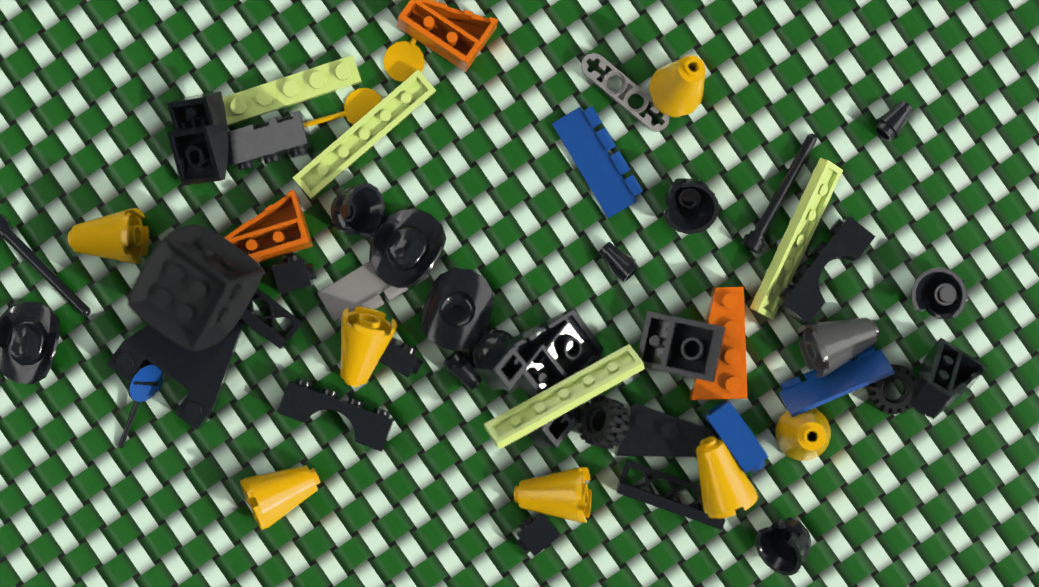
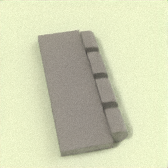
M369 261L317 294L333 321L335 322L339 319L341 322L342 313L345 308L349 307L348 312L354 311L356 306L377 309L385 304L380 296L381 293L384 292L390 301L407 291L408 288L399 289L386 284L375 274ZM427 274V275L423 278V280L427 279V278L430 277V276Z

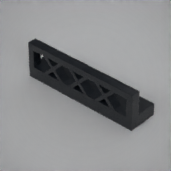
M257 288L255 293L260 297H252L249 302L250 309L247 307L240 319L279 349H284L303 322ZM265 300L269 303L271 316L259 317L255 313L253 301ZM274 308L282 314L275 315ZM287 317L295 323L286 336L276 329L275 318ZM265 319H271L272 326Z
M626 460L616 493L721 530L726 521L725 518H710L702 510V498L698 491L701 492L700 485ZM630 467L640 470L646 481L637 486L625 483ZM646 473L654 475L655 477L648 479ZM660 478L667 480L672 489L663 495L656 494L651 485L652 482ZM672 482L680 484L682 486L674 488ZM648 484L650 491L642 489L641 487ZM686 487L694 490L698 500L689 504L682 503L677 492ZM674 494L676 500L668 498V496ZM700 503L702 509L693 506Z

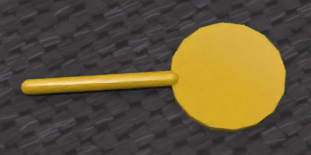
M413 37L410 42H396L385 52L384 68L388 75L396 81L404 82L417 70L423 71L424 56L420 48L415 45L417 40Z
M359 88L351 92L346 98L344 111L307 121V126H313L345 116L354 125L379 104L382 98L375 90Z

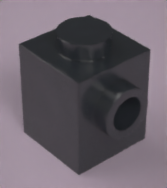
M299 255L284 258V264L272 267L279 294H286L314 286L313 279H317L313 263L308 264L307 259H300Z
M540 513L534 519L530 515L518 525L520 530L517 532V536L520 539L516 542L526 554L531 552L536 556L560 536V532L545 514Z

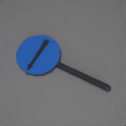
M152 363L138 368L129 380L128 394L134 400V404L118 444L119 448L124 447L140 402L152 398L162 384V370Z

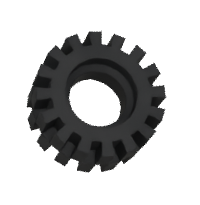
M890 364L895 374L867 385L869 386L867 395L870 396L871 404H874L878 410L889 414H902L906 410L913 408L909 403L917 378H915L914 372L908 370L907 367ZM891 378L900 380L904 388L902 396L896 400L888 399L883 393L885 382Z
M599 395L597 398H591V403L586 402L584 404L586 410L581 409L579 413L583 415L582 419L578 418L577 422L582 425L578 427V432L582 433L580 437L587 444L603 449H612L613 445L618 446L620 444L618 439L623 440L626 436L623 434V431H628L629 426L625 425V422H630L629 417L625 416L628 410L624 408L625 405L605 396ZM606 415V423L601 430V421Z

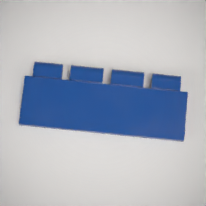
M593 106L584 111L579 107L552 123L606 216L610 218L637 202L634 196L643 192L634 175L625 180L622 178L621 175L630 171V168L620 151L611 156L607 153L616 147L607 129L604 127L595 133L593 128L600 125L602 121Z
M870 346L855 356L856 360H849L827 376L817 378L814 375L818 372L813 369L803 374L805 382H801L797 376L781 383L783 391L779 392V395L791 417H794L895 374L894 370L881 349L875 351L874 347Z

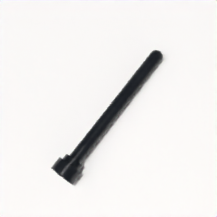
M815 134L807 135L755 230H751L749 234L744 236L741 245L756 254H760L765 246L763 242L766 239L764 235L817 141Z
M1 214L0 239L4 238L83 317L89 316L91 309L12 231L11 222Z

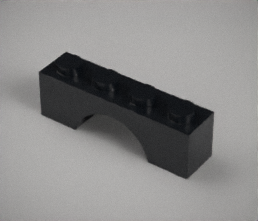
M850 216L843 219V221L838 219L828 231L832 234L826 243L822 240L812 252L815 257L810 264L805 262L795 275L799 278L793 286L787 284L779 294L782 300L777 306L802 325L809 324L826 302L819 287L820 274L825 265L834 259L855 261L860 258L876 237Z
M297 378L296 382H288L277 413L300 422H305L320 410L340 412L351 422L355 432V442L381 452L383 451L395 420L389 417L391 412L375 407L374 411L363 407L364 402L349 397L348 401L337 398L338 392L324 387L322 392L311 388L313 383Z

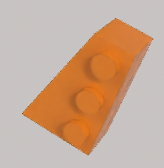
M410 0L398 16L397 27L466 72L495 31L498 19L479 16L468 10L462 11L447 7L446 4L432 0Z
M294 189L273 205H269L255 218L248 220L224 237L252 257L257 263L313 246L299 196Z

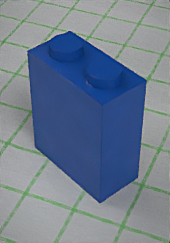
M724 399L702 415L717 438L723 440L745 473L751 471L753 474L766 465L764 460L769 456L730 401Z

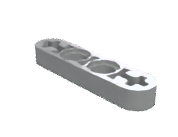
M591 53L584 57L581 63V70L586 78L652 132H660L667 127L670 117L661 113L663 115L661 120L664 124L660 125L657 123L655 126L651 124L652 117L647 113L644 118L639 115L646 109L648 103L653 105L652 97L601 55ZM598 60L600 62L598 65L600 70L605 72V69L608 68L611 71L605 75L602 82H599L597 79L601 75L595 70L591 73L588 72L589 65L587 61L594 62ZM613 76L619 77L623 83L622 88L616 92L609 90L607 87V80ZM639 94L643 98V106L639 109L631 108L628 105L629 96ZM654 105L649 109L654 115L660 112Z

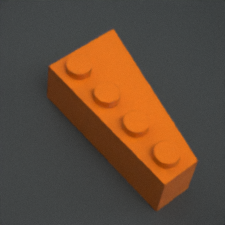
M716 287L712 290L705 322L726 327L715 381L710 382L694 378L689 396L690 400L747 398L744 287Z

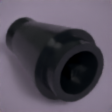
M901 100L896 106L876 120L875 132L888 142L892 141L893 138H898L907 119L913 112V108L907 102Z
M611 242L605 244L598 252L617 280L621 279L623 282H626L639 268L634 258L615 247Z
M461 350L455 351L443 362L446 367L445 371L466 385L470 391L483 381L474 370L475 367L466 352L463 353Z

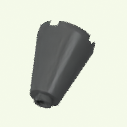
M867 317L801 325L798 329V334H803V340L798 341L802 357L809 370L815 369L818 372L814 375L817 378L827 376L875 344L879 336L876 323L870 321Z

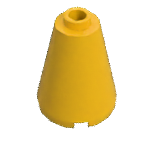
M688 55L659 68L653 74L648 88L655 108L664 115L674 118L693 113L703 98L706 73L704 62L697 56Z
M130 208L76 224L69 231L67 239L69 246L77 253L136 264L142 263L143 261L140 258L148 253L149 230L148 226L142 225L141 218H145L144 213L140 209Z
M356 306L355 310L348 312L349 307L345 308L341 317L340 376L347 385L359 387L367 383L397 328V323L393 318L391 322L385 319V313L372 308Z
M815 408L791 417L787 410L779 418L775 431L776 440L782 452L788 457L799 461H808L820 456L828 447L831 437L828 420ZM811 431V435L807 439V434Z
M708 437L700 441V445L696 448L705 514L707 513L708 517L713 519H721L736 515L735 510L742 506L744 510L749 509L757 501L756 489L723 440Z
M307 465L246 477L240 480L244 496L253 511L252 514L261 531L266 528L268 529L318 491L316 485L320 484L315 469L309 470Z
M578 467L521 480L519 486L514 488V501L519 503V507L522 509L579 523H587L586 518L590 516L592 490L588 489L586 480H591L589 469L587 467Z

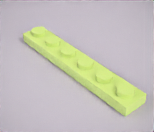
M347 56L223 97L227 127L361 83L362 80L354 56Z
M417 70L298 172L293 179L312 199L432 96L436 89Z
M820 158L813 170L808 185L801 196L793 217L789 221L786 232L777 247V251L750 306V309L772 320L779 309L777 305L782 300L779 294L787 284L791 283L843 172L841 168L829 160Z
M628 344L484 424L485 429L498 449H501L644 370V363L631 345Z

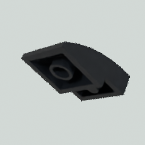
M221 91L183 97L168 102L167 106L174 130L167 132L181 185L224 180L228 163V127Z
M647 311L638 356L646 368L714 382L726 327Z

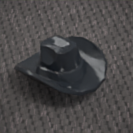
M399 209L390 214L378 228L370 245L369 261L375 274L386 284L399 289L415 286L428 274L444 249L446 235L443 225L431 214L418 209Z
M453 268L438 276L426 297L421 317L422 331L432 343L443 349L460 351L473 348L479 342L487 329L494 305L493 291L487 280L471 269Z
M24 302L11 306L0 316V372L3 376L17 383L35 384L46 378L52 366L60 335V320L53 309L42 303Z

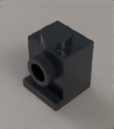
M392 337L379 362L407 378L410 377L411 373L417 375L424 360L415 355L416 349L405 343L398 346L396 345L398 339Z

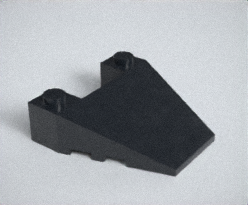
M570 309L490 348L474 370L491 389L510 390L517 382L529 398H532L599 361L604 348L575 310ZM577 407L527 435L536 446L557 448L573 428L576 420L573 416Z
M239 319L234 328L222 341L199 351H193L180 346L148 324L124 340L106 365L129 381L138 368L147 364L148 361L153 363L190 390L174 414L198 430L205 425L218 407L221 392L228 376V370L244 322Z

